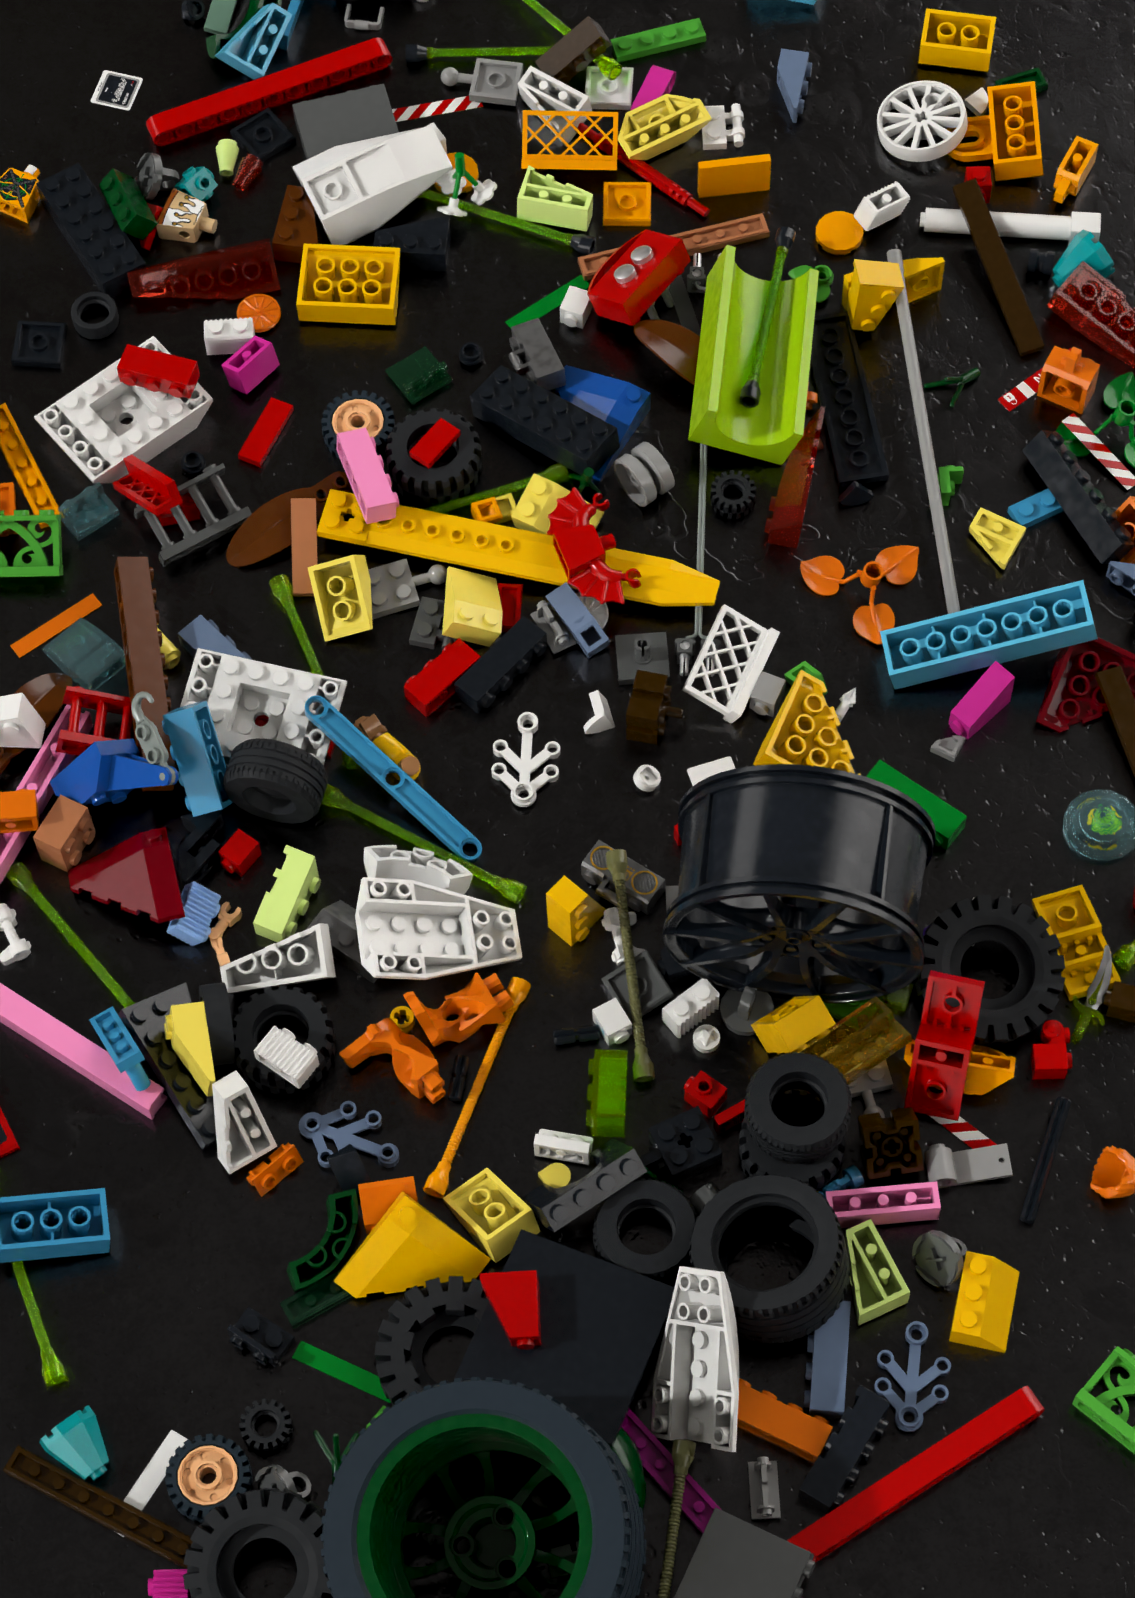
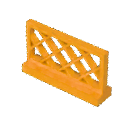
M523 110L521 169H527L529 165L535 169L618 170V112ZM528 115H538L544 122L535 133L528 126ZM542 115H547L551 117L546 121ZM555 116H562L568 122L559 133L549 124ZM566 116L575 117L570 121ZM579 116H586L592 123L583 133L573 124ZM589 116H599V118L594 122ZM603 117H613V128L605 134L596 123ZM546 125L556 134L547 145L537 136ZM570 125L580 135L571 145L561 136ZM593 126L604 135L594 146L584 136ZM528 130H529L530 133L532 134V136H531L529 139H528ZM612 132L613 141L608 137ZM535 137L544 148L538 154H527V144ZM558 137L568 147L561 155H555L549 148ZM581 138L591 147L585 155H578L572 148ZM605 138L613 145V156L602 155L596 149ZM547 149V151H548L550 154H542V153ZM569 150H571L575 155H565V154H566ZM594 150L598 155L589 154Z

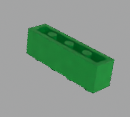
M879 760L866 777L899 790L925 809L935 826L934 846H941L947 850L965 828L967 818L965 814L882 760Z

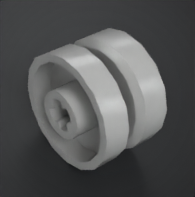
M643 441L631 450V454H624L613 462V469L621 487L639 506H647L657 498V494L663 495L675 486L674 476L662 454L648 442Z

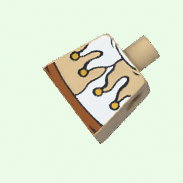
M173 189L157 220L158 224L156 227L160 239L195 243L198 241L202 231L214 234L218 222L216 219L208 218L209 214L205 202L177 189Z

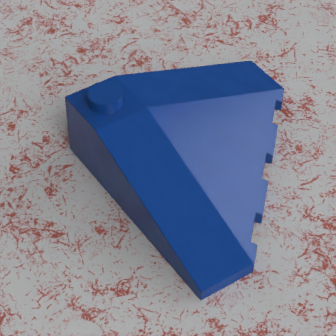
M566 365L564 367L566 385L556 388L555 393H559L561 398L613 425L618 431L620 448L592 477L600 482L650 411L651 393L626 381Z

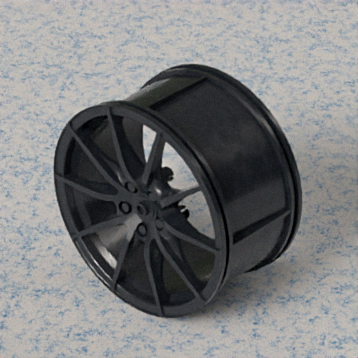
M795 764L756 765L720 772L698 782L684 794L678 809V833L682 841L678 897L667 910L662 932L664 946L677 963L696 976L733 991L743 992L747 985L756 988L759 992H768L772 1000L789 1001L797 996L819 995L826 1004L864 1001L885 996L908 986L919 976L924 966L925 952L924 937L917 925L925 868L932 858L936 831L931 817L916 801L891 786L865 776L832 768Z

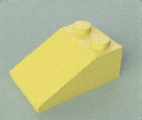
M534 473L511 515L514 526L522 530L547 534L550 528L548 515L556 509L557 499L567 496L571 491ZM596 510V514L589 520V524L594 525L595 529L603 517L604 511Z
M350 555L307 567L325 642L373 629L371 579L365 555Z
M449 566L446 577L442 635L490 647L501 635L503 610L496 578Z
M204 1001L171 1005L170 1014L165 1015L166 1023H164L166 1040L171 1039L172 1049L207 1097L213 1096L212 1084L216 1080Z
M485 1168L443 1198L444 1203L470 1236L495 1263L511 1253L521 1229L535 1235L541 1232L533 1210L488 1168Z

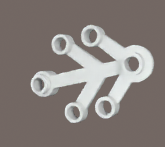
M524 712L517 720L518 730L522 733L521 759L508 747V743L505 740L499 739L493 743L494 755L503 757L520 773L519 782L507 772L505 764L495 763L491 768L492 777L495 780L503 781L511 789V800L519 807L532 805L537 798V790L547 782L558 780L559 769L553 764L547 765L543 773L531 782L530 774L548 759L558 758L561 753L560 745L555 741H550L541 752L531 759L533 734L538 730V718L534 713ZM531 724L532 727L525 728L524 725ZM498 746L505 747L503 751H498L496 748ZM550 748L557 749V751L554 753H551L548 750ZM497 769H502L504 771L501 774L495 773ZM554 771L556 774L549 776L547 772ZM522 793L528 794V797L521 798L519 797V795Z

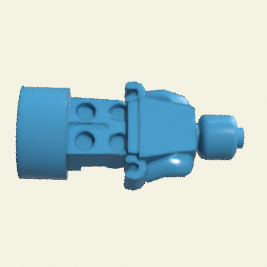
M851 1165L842 1171L844 1178L836 1179L823 1187L821 1191H817V1193H821L825 1199L826 1191L844 1190L848 1187L856 1189L864 1184V1179L859 1169L855 1165Z

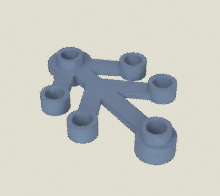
M352 1101L343 1102L340 1109L325 1115H320L316 1112L307 1113L299 1121L300 1133L305 1138L313 1140L318 1152V1162L324 1168L331 1166L329 1162L322 1161V1157L324 1155L330 1156L333 1152L327 1149L323 1136L334 1140L338 1151L351 1144L356 1149L377 1156L378 1162L383 1167L391 1168L399 1162V1150L394 1144L386 1143L379 1145L355 1136V1134L365 1130L377 1129L381 1126L382 1117L376 1110L369 1111L364 1119L339 1129L329 1125L344 1118L347 1120L353 1119L357 1115L356 1105ZM352 1107L353 1111L351 1113H344L345 1108ZM373 1116L378 1117L376 1123H370L369 1119ZM311 1121L317 1123V1126L314 1128H309L307 1125ZM386 1150H391L393 1154L389 1157H385L383 1155V1152Z
M919 1321L911 1322L905 1332V1339L910 1344L907 1375L896 1363L891 1351L882 1350L877 1355V1365L882 1369H887L905 1391V1401L903 1402L891 1389V1382L885 1377L878 1378L875 1381L874 1391L877 1395L884 1397L890 1402V1405L896 1411L894 1416L895 1423L898 1428L905 1432L918 1430L923 1423V1414L934 1405L945 1403L949 1395L947 1387L938 1384L933 1387L929 1396L916 1404L917 1393L937 1377L948 1375L951 1369L949 1359L939 1357L935 1360L932 1367L919 1376L921 1345L925 1344L929 1334L927 1326ZM918 1332L921 1334V1338L915 1340L911 1337V1334ZM888 1356L891 1361L885 1364L881 1362L880 1358ZM945 1363L947 1369L941 1371L938 1369L937 1364ZM880 1383H885L888 1389L880 1391L877 1386ZM941 1390L945 1393V1396L937 1398L935 1391ZM906 1414H910L914 1417V1421L906 1422L903 1417Z

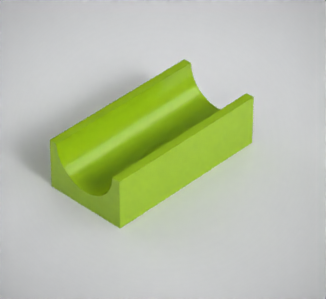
M726 245L709 272L706 281L688 440L783 465L804 433L819 270L810 268L802 276L786 281L758 279L745 273L737 266L735 262L736 247ZM749 380L757 381L761 391L759 404L753 408L745 407L739 402L741 389Z

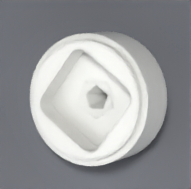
M641 765L634 773L633 780L639 789L651 792L659 785L661 776L653 766Z
M712 1025L699 1026L693 1034L694 1047L702 1053L714 1052L720 1044L719 1031Z

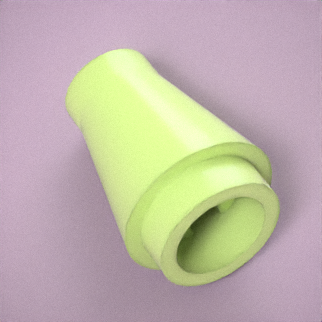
M222 139L216 146L219 174L222 176H232L239 147L237 142L232 139Z

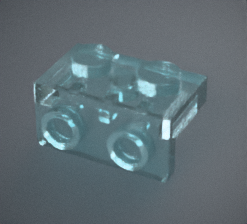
M100 482L85 488L82 493L73 499L66 500L58 508L59 514H61V521L77 541H80L120 515L117 507L104 493Z

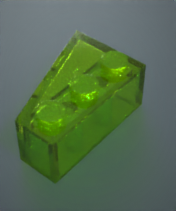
M595 1049L594 1059H589L588 1074L593 1075V1084H588L587 1101H592L591 1110H587L586 1126L591 1127L592 1136L625 1137L628 1050Z

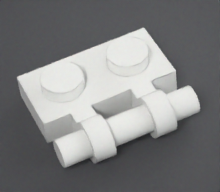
M732 104L730 113H725L724 105L705 106L712 120L702 128L703 150L727 149V141H734L735 147L743 146V139L745 138V130L742 127L744 114L740 104ZM726 124H732L733 128L726 130Z

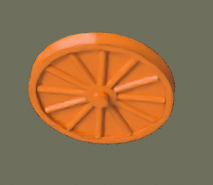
M266 294L250 295L243 299L237 308L238 319L240 317L242 319L245 317L247 319L249 317L253 318L255 333L272 329L279 322L281 316L278 302Z

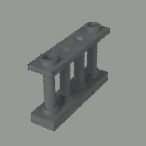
M223 463L218 466L212 464L202 471L203 474L177 486L180 496L187 493L191 495L207 524L205 525L206 528L197 532L192 529L179 505L171 508L170 511L184 533V539L176 544L174 541L171 542L156 515L142 506L136 505L134 517L137 520L145 515L162 545V551L159 552L158 559L163 567L239 528L252 514L248 506L243 509L236 506L220 476L225 473ZM210 481L228 510V516L220 521L218 518L215 519L198 489Z

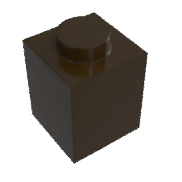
M1115 981L1112 990L1107 989L1103 1005L1108 1006L1106 1016L1135 1023V986Z

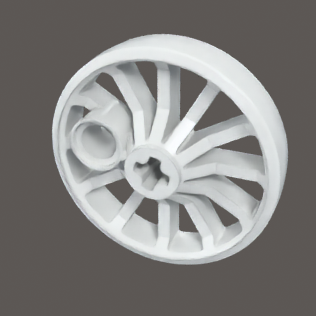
M915 81L895 89L884 99L877 114V131L883 147L893 156L911 162L931 161L948 154L960 144L968 127L967 112L961 96L950 86L937 81ZM924 95L921 108L915 96ZM909 99L913 109L902 103V101ZM949 101L953 103V104L944 106V105H945L947 102H949ZM892 109H895L900 113H892L890 111ZM957 113L961 114L960 117H948ZM886 123H896L887 127H883ZM943 127H950L956 129L954 130V132H950ZM900 134L895 140H891L889 138L891 136ZM932 135H938L944 140L936 144ZM910 138H913L911 147L903 146ZM927 139L929 146L919 148L920 140Z

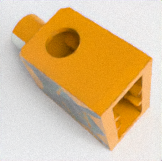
M28 165L24 172L9 168L0 177V212L26 223L30 221L40 200L36 185L39 182L37 177L40 175V171L35 166Z

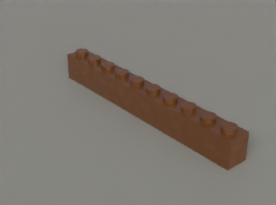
M117 557L114 576L130 703H132L135 695L141 691L152 695L154 702L150 703L146 698L142 699L141 709L144 715L157 727L159 735L168 750L169 758L167 764L179 771L178 765L175 764L170 754L171 742L169 735L164 733L162 727L163 715L171 712V699L166 697L168 676L163 675L165 654L160 653L162 632L157 630L159 610L154 608V603H156L157 599L156 588H152L151 585L154 579L153 567H149L148 557ZM132 715L133 726H134V734H135L136 722H135V719H134V717H133V715ZM135 735V742L140 752L139 756L146 758L145 753ZM175 785L143 787L141 790L171 791Z

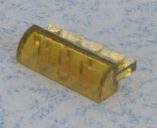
M875 996L830 1027L828 1035L819 1040L813 1038L806 1043L808 1047L801 1052H804V1054H815L817 1057L828 1060L830 1064L835 1065V1068L839 1069L849 1085L910 1043L912 1038L911 1034L894 1019L893 1012Z

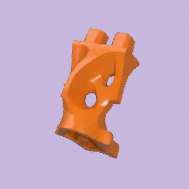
M476 972L465 988L445 996L446 1001L438 1009L425 1007L414 991L403 994L433 1047L446 1041L461 1043L476 1033L482 1025L505 1022L506 1019L502 1013L514 1006L506 990L494 997L492 996L504 989L496 973L482 980L478 972ZM459 1015L458 1019L447 1021L448 1016Z
M386 1018L376 1024L367 1026V1030L363 1035L339 1053L347 1066L354 1068L370 1056L388 1053L392 1055L393 1068L397 1078L414 1096L419 1099L426 1096L432 1104H435L446 1095V1091L442 1088L445 1083L439 1075L438 1062L429 1048L414 1035L403 1032L391 1018Z

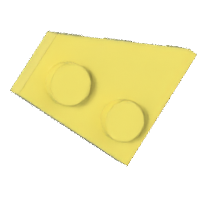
M981 507L969 527V533L1003 570H1005L1026 532V527Z

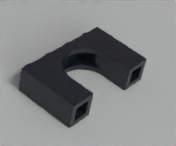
M611 1139L590 1153L597 1166L589 1174L572 1184L560 1188H553L544 1183L521 1199L533 1210L537 1223L552 1232H556L647 1172L635 1149L618 1140Z

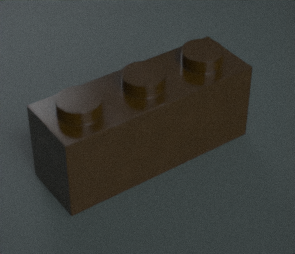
M587 16L535 62L542 72L567 85L575 75L586 69L588 64L595 58L602 55L612 43L601 26L591 17Z

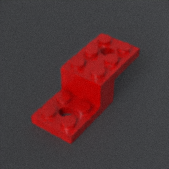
M930 970L921 1024L915 1039L904 1108L912 1107L914 1112L958 1121L967 1071L973 1053L985 981ZM955 998L959 1001L960 1005L951 1007L946 1003V999ZM938 1085L942 1088L943 1092L939 1094L930 1091L929 1086Z

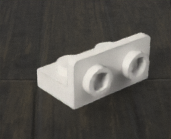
M540 1129L539 1134H535V1156L589 1165L590 1153L593 1147L592 1137L547 1129Z

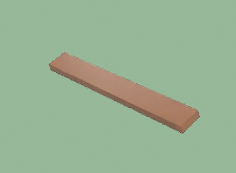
M761 213L669 236L682 239L689 256H692L695 253L725 248L726 245L734 246L767 238L770 236V231L764 215ZM618 248L578 257V264L584 281L592 280L602 264Z

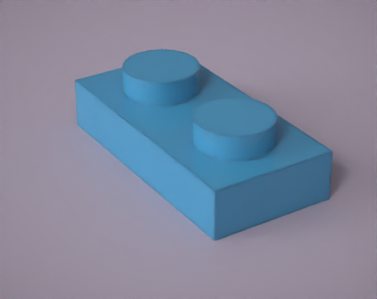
M1048 488L1009 506L1007 512L1015 523L1028 528L1064 510Z

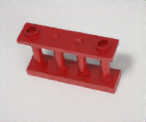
M80 686L66 687L62 704L71 705L68 730H60L55 752L79 756L96 741L116 740L104 737L107 712L122 714L119 740L130 739L132 727L130 697L88 690ZM81 707L97 710L93 735L78 732Z

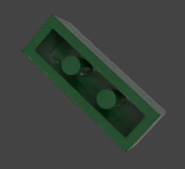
M112 168L107 176L103 178L99 187L122 232L144 240L158 223L135 179Z

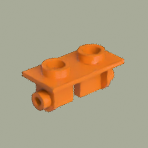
M289 1142L286 1145L281 1144L276 1151L268 1156V1159L271 1161L270 1164L262 1161L252 1171L248 1172L247 1181L252 1186H255L261 1197L304 1162L294 1144L291 1145Z

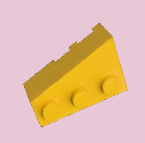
M854 259V272L851 274L852 283L851 287H849L846 302L851 328L853 330L874 331L904 289L899 263Z
M565 875L546 893L548 928L571 947L577 941L581 942L587 937L590 928L604 915L603 912L606 910Z

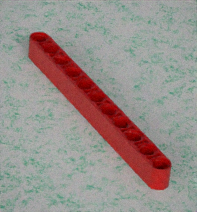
M378 37L155 114L148 118L146 126L154 144L165 146L259 113L268 107L273 108L384 69L391 64L393 58L384 40Z
M1028 1385L1020 1388L786 1541L811 1552L814 1555L813 1561H819L1036 1419L1045 1411V1408Z

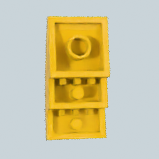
M943 257L903 260L908 303L941 290L945 265ZM853 272L844 275L841 304L846 311L848 291L852 283L851 274Z
M1083 885L1033 898L1032 905L1036 917L1042 916L1050 925L1046 929L1050 936L1056 934L1061 945L1057 952L1058 955H1064L1065 969L1061 972V977L1065 978L1064 990L1069 1001L1086 997V991L1096 976L1107 943L1102 934V925ZM1113 962L1108 990L1113 988L1115 981L1121 982Z

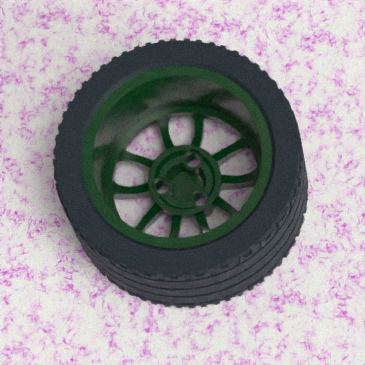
M471 1377L466 1379L456 1378L454 1382L450 1383L447 1380L441 1381L439 1384L423 1387L424 1390L420 1392L415 1390L409 1396L395 1401L396 1405L393 1407H386L383 1413L370 1421L371 1425L367 1429L363 1428L361 1430L360 1436L355 1442L350 1444V1451L347 1456L343 1455L342 1463L338 1471L336 1470L333 1475L335 1480L333 1485L330 1484L328 1499L324 1503L326 1513L325 1516H322L321 1523L323 1524L320 1540L324 1546V1549H321V1556L324 1560L323 1570L324 1574L328 1575L329 1581L326 1583L333 1598H417L410 1585V1580L425 1579L450 1568L462 1580L454 1598H468L474 1587L488 1590L489 1598H502L501 1589L515 1584L529 1598H543L525 1577L533 1561L554 1565L571 1574L559 1598H635L636 1595L639 1596L641 1582L644 1577L642 1566L646 1564L647 1541L644 1539L646 1528L643 1511L639 1507L638 1502L640 1500L632 1479L628 1476L627 1470L619 1457L599 1434L563 1403L548 1394H543L538 1389L518 1382L513 1384L510 1380L486 1377L485 1380H481L479 1377ZM491 1451L519 1454L541 1464L539 1470L512 1500L497 1496L496 1471ZM473 1454L481 1462L484 1471V1495L466 1503L452 1483L449 1466L450 1463ZM434 1475H437L449 1498L457 1508L448 1526L407 1521L409 1511L417 1495ZM551 1475H555L570 1493V1500L559 1511L531 1520L523 1510V1507L541 1481ZM510 1509L513 1512V1520L508 1525H502L499 1519L502 1511ZM578 1513L579 1546L575 1564L554 1554L537 1549L536 1532L561 1523ZM412 1533H431L445 1537L444 1549L446 1556L427 1566H407L404 1564L403 1538ZM462 1539H469L471 1544L470 1550L466 1554H459L457 1544ZM513 1561L516 1565L515 1574L505 1578L502 1573L503 1565Z

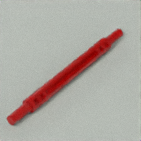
M581 122L577 129L583 133L588 126ZM590 129L584 135L592 140L594 145L604 137L602 133H597L593 129ZM605 138L597 147L608 155L613 156V145ZM618 144V162L646 181L651 182L652 185L684 207L689 206L703 217L709 214L710 209L694 199L693 194L644 161L629 159L622 146Z

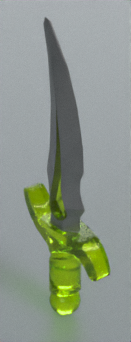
M1108 945L1104 948L1103 957L1096 976L1086 991L1087 999L1085 1004L1082 1005L1077 996H1073V1003L1077 1010L1081 1012L1075 1027L1076 1031L1072 1034V1038L1075 1041H1080L1083 1038L1091 1017L1099 1019L1102 1026L1105 1024L1103 1015L1097 1009L1102 1004V997L1106 993L1111 979L1112 957Z

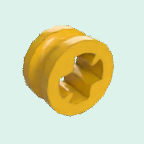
M398 1006L392 1010L390 1018L403 1032L407 1033L413 1029L415 1019L413 1011L409 1007ZM400 1015H406L408 1022L404 1021V1024H399L396 1018L400 1019Z

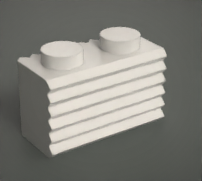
M895 181L894 184L891 183V185L885 186L877 190V192L874 191V193L867 195V197L864 196L854 213V218L865 231H869L901 215V212H903V209L911 200L910 196Z
M240 317L239 319L230 318L227 320L225 318L224 320L204 321V341L207 355L234 354L256 335L253 318L251 317L248 319Z
M707 979L699 980L662 1008V1021L677 1038H681V1035L689 1032L690 1028L694 1029V1025H698V1022H702V1019H706V1016L714 1013L715 1009L719 1010V992Z
M273 1026L253 1050L255 1058L300 1089L309 1076L312 1075V1072L319 1066L318 1052L310 1044H300L296 1041L295 1035L288 1029L282 1028L281 1030Z

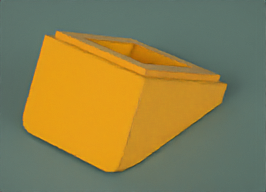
M495 496L471 503L473 520L495 524L503 519Z

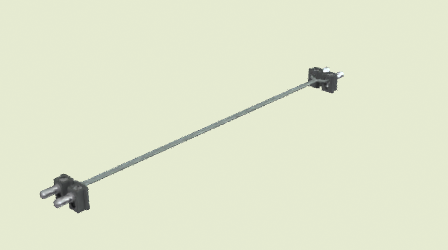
M697 253L693 254V266H690V273L687 275V291L689 293H704L706 290V275L704 274V267H701L702 255L698 253V265H696ZM700 443L696 570L704 573L707 445ZM695 606V633L685 638L675 639V655H677V664H680L681 676H683L684 664L685 676L689 673V664H692V656L695 655L694 638L697 635L702 638L700 641V651L707 636L702 634L703 606ZM713 639L716 651L721 650V640ZM713 657L704 658L703 663L706 665V671H709V665H711V670H714L715 663Z

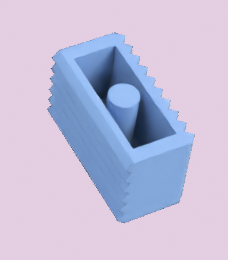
M193 881L184 886L181 894L185 917L171 920L166 931L190 946H195L208 939L211 933L210 923L217 916L221 907L218 904L221 895Z

